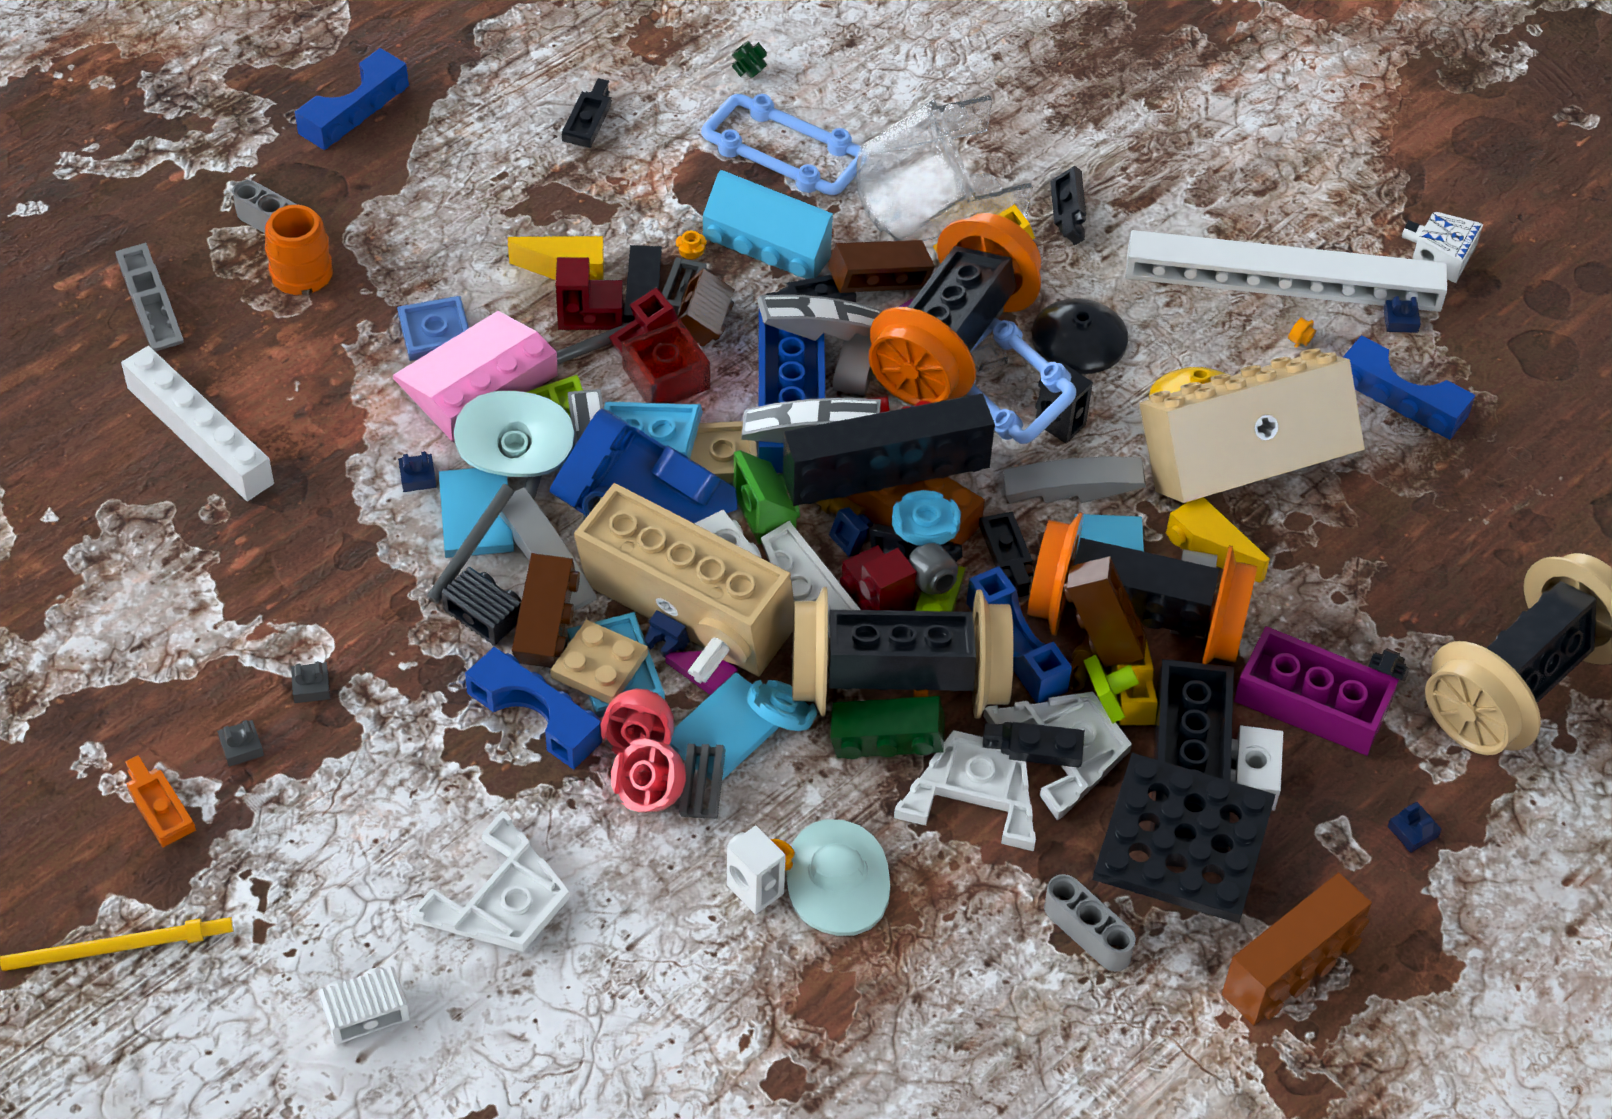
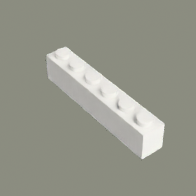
M150 346L143 348L121 362L127 388L246 501H249L274 484L269 457Z

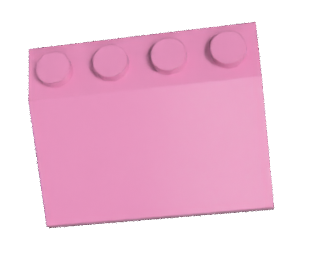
M497 311L395 373L393 379L453 442L455 441L454 428L457 416L468 402L479 395L494 391L527 392L544 385L558 376L557 352L537 331Z

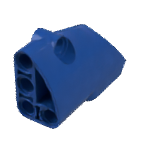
M602 408L596 412L549 490L551 494L583 513L586 517L593 510L594 501L597 498L603 497L613 483L692 523L705 519L721 510H724L726 514L738 510L737 494L734 486L668 445L664 446L614 413Z

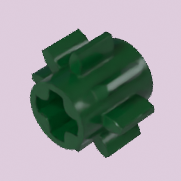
M747 41L732 53L733 58L736 60L732 63V68L740 77L746 73L750 78H753L767 66L763 59L767 56V52L759 42L753 46Z

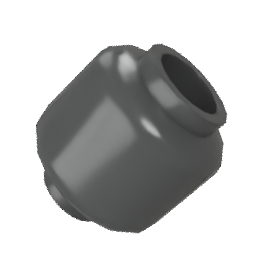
M928 543L912 551L908 561L917 572L915 584L923 593L928 595L943 594L954 586L958 574V565L941 545Z

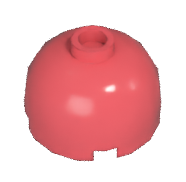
M637 688L624 691L616 696L608 705L600 724L601 736L604 742L607 738L608 742L613 745L612 751L616 755L619 752H624L631 745L629 744L630 742L639 739H653L669 745L674 733V715L668 703L655 692Z
M639 739L630 742L629 744L631 745L624 752L618 753L612 766L611 784L614 793L619 794L620 799L624 802L622 804L626 808L637 812L649 813L667 809L677 801L686 783V769L680 754L670 745L653 739Z

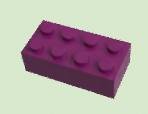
M1265 626L1240 676L1234 702L1368 756L1392 703L1399 679Z

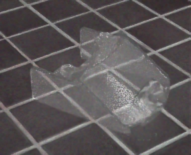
M990 95L937 106L935 99H933L860 146L856 164L858 195L865 212L880 232L885 231L894 238V241H928L939 238L944 228L954 221L969 219L981 213L998 215L1014 204L1025 218L1028 217L1033 192L1031 183L1002 188L997 178L989 173L968 175L953 141L955 138L979 134L988 130L993 102Z

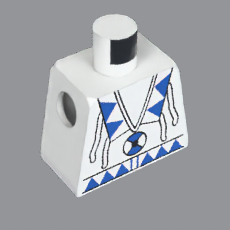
M1434 212L1425 226L1408 220L1403 230L1402 238L1417 243L1413 259L1447 263V279L1456 283L1477 246L1483 224Z

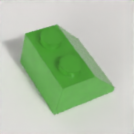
M741 450L734 452L733 486L736 488L737 502L757 543L762 544L761 537L788 521L796 528L797 518H800V510L798 505L793 506L787 494L783 475L777 474L772 463Z

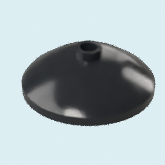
M1073 298L1050 304L1037 315L1032 327V342L1037 353L1049 363L1062 362L1080 374H1093L1107 370L1120 361L1127 348L1128 331L1121 317L1109 307L1093 300Z

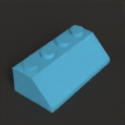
M720 170L703 213V235L713 243L720 244L765 262L768 265L778 267L805 279L816 278L831 258L833 213Z

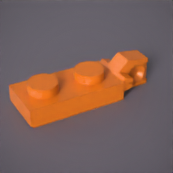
M139 755L125 761L128 767V774L132 779L126 783L129 794L162 848L196 831L192 818L161 770L158 771L155 768L148 771Z

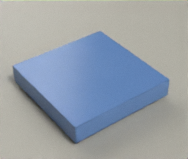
M461 296L397 307L409 361L422 358L469 329Z

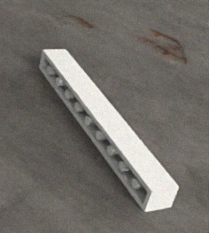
M1131 230L1127 251L1126 279L1384 306L1385 300H1392L1395 296H1399L1400 300L1411 301V297H1416L1419 310L1441 312L1447 293V263Z

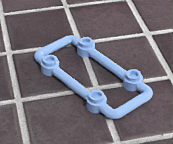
M744 94L731 95L701 129L704 139L717 145L718 151L722 156L731 158L740 155L795 180L796 187L806 193L817 190L827 195L840 194L866 165L869 159L867 150L853 143L852 137L847 130L836 128L830 133L774 108V102L766 94H758L754 98ZM737 106H741L750 110V116L756 121L765 122L771 119L827 144V149L832 155L845 156L850 154L855 159L834 183H830L820 178V172L814 165L806 164L801 166L800 169L743 144L741 136L735 130L728 129L723 131L722 134L715 130Z
M994 318L971 351L993 331L994 340L1002 349L1010 350L1013 348L1041 373V381L1050 392H1062L1039 417L1023 430V422L1014 411L1001 410L975 386L974 382L973 387L966 395L971 396L983 393L995 423L994 430L999 436L1005 440L1013 438L1020 444H1027L1044 431L1074 401L1076 387L1070 382L1071 374L1062 364L1056 362L1049 363L1022 340V331L1014 322L1008 320L1001 321Z

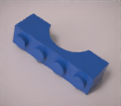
M379 48L359 63L362 83L355 91L341 97L332 98L316 95L295 111L298 134L321 149L326 150L409 86L406 63Z
M1362 335L1343 356V358L1350 359L1355 390L1393 409L1404 417L1423 425L1434 433H1438L1450 440L1469 417L1476 395L1448 380L1439 384L1425 386L1413 384L1402 379L1390 366L1389 349Z
M1000 566L969 578L966 604L972 612L977 589L982 590L988 604H1010L1013 619V671L1036 703H1043L1051 697H1057L1068 692L1072 666L1054 641L1044 644L1033 634L1022 614L1017 590Z
M493 647L465 673L467 694L492 712L507 707L519 706L530 708L540 713L548 722L545 729L547 751L573 770L602 743L601 721L594 712L582 709L573 702L564 691L558 692L548 685L540 674L536 672L531 673L521 666L513 655L509 653L504 654L496 647Z

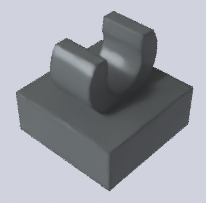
M317 661L315 664L301 665L299 663L291 666L294 703L330 699L327 662L321 663Z
M245 720L241 724L231 727L225 726L217 731L229 767L264 756L253 720Z

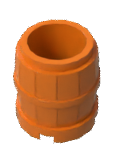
M287 205L272 213L265 225V253L269 259L268 270L272 283L282 292L293 295H302L301 290L311 288L312 292L319 291L328 284L333 275L332 257L329 254V237L326 234L321 217L314 210L303 205Z

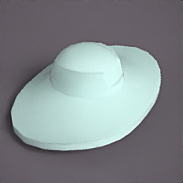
M494 391L477 396L463 407L456 419L454 438L461 458L479 470L511 477H536L549 474L565 463L573 449L574 429L570 416L562 406L549 398L520 391Z
M825 819L814 822L804 828L794 839L791 846L795 855L792 859L793 866L787 871L788 892L795 912L809 926L836 936H854L872 929L882 919L890 897L888 862L881 845L863 827L845 820Z

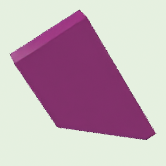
M702 651L671 652L665 656L666 664L709 695L714 693L734 673H738L737 668L722 660L706 683L703 681L699 683L688 673V670Z

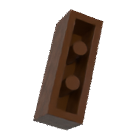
M923 240L836 243L828 268L839 293L922 289L930 279L935 265Z
M531 553L512 646V654L520 664L552 668L567 647L568 639L563 635L565 625H571L573 619L574 604H570L571 594L578 591L580 583V572L575 570L573 558Z
M1111 557L1070 566L1068 581L1064 583L1065 595L1069 603H1074L1077 609L1079 626L1081 629L1087 630L1091 651L1094 655L1099 656L1104 668L1145 659L1147 636Z

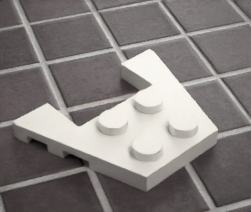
M1094 692L1051 697L1048 702L1029 704L1028 701L1015 702L1014 707L998 709L997 705H993L984 709L983 716L988 724L1020 722L1085 730L1081 767L1062 766L1068 776L1042 787L1040 791V797L1056 820L1065 816L1131 750V742L1116 722L1112 724L1102 703Z
M953 730L944 742V752L936 753L933 756L928 768L920 778L914 781L909 793L895 807V819L925 826L935 795L1007 811L1008 816L1001 844L1034 851L1036 836L1033 830V813L1028 792L1029 783L1026 762L1009 760V755L1001 753L1000 749L983 748V737Z
M502 810L483 831L482 840L508 858L466 906L462 908L436 890L431 889L410 913L411 919L416 923L524 952L570 899L567 887L546 861L536 854L530 846V841L522 832L520 833L512 824L510 816Z

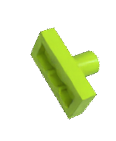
M1097 655L1083 660L1097 696L1112 724L1125 718L1116 695L1139 684L1131 665L1129 664L1107 675Z

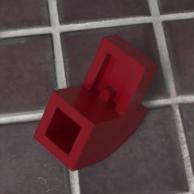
M657 287L630 304L635 320L609 336L611 344L628 365L651 349H654L659 354L672 342L677 333L679 323L675 310Z

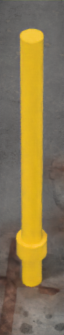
M232 917L202 922L201 918L187 920L185 925L4 955L0 956V966L2 971L183 940H187L188 944L204 941V937L234 932Z

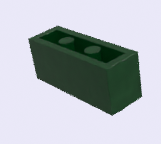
M940 696L833 702L830 739L836 757L857 759L870 756L893 757L895 755H929L931 753L944 752L945 715Z

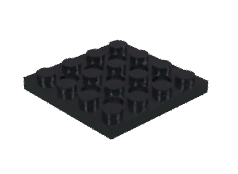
M1132 753L1092 880L1239 924L1276 794ZM1152 791H1159L1166 795L1167 800L1157 802L1152 800L1148 794ZM1191 801L1197 802L1203 807V810L1191 812L1184 804ZM1224 812L1234 813L1238 816L1239 821L1235 823L1226 822L1221 818L1220 814ZM1142 821H1152L1158 826V829L1152 832L1145 831L1139 826V823ZM1180 831H1186L1193 835L1194 840L1182 842L1175 834ZM1215 842L1226 843L1231 851L1227 853L1217 852L1213 849L1212 844ZM1132 851H1142L1148 855L1149 859L1144 862H1138L1133 860L1129 853ZM1176 861L1181 863L1186 870L1175 873L1170 871L1166 864ZM1207 872L1216 873L1221 877L1222 882L1217 884L1209 883L1202 875Z

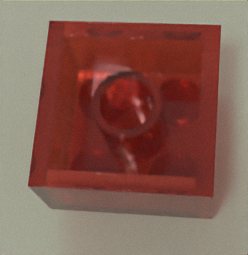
M681 320L622 341L623 369L646 403L673 404L710 389V361Z

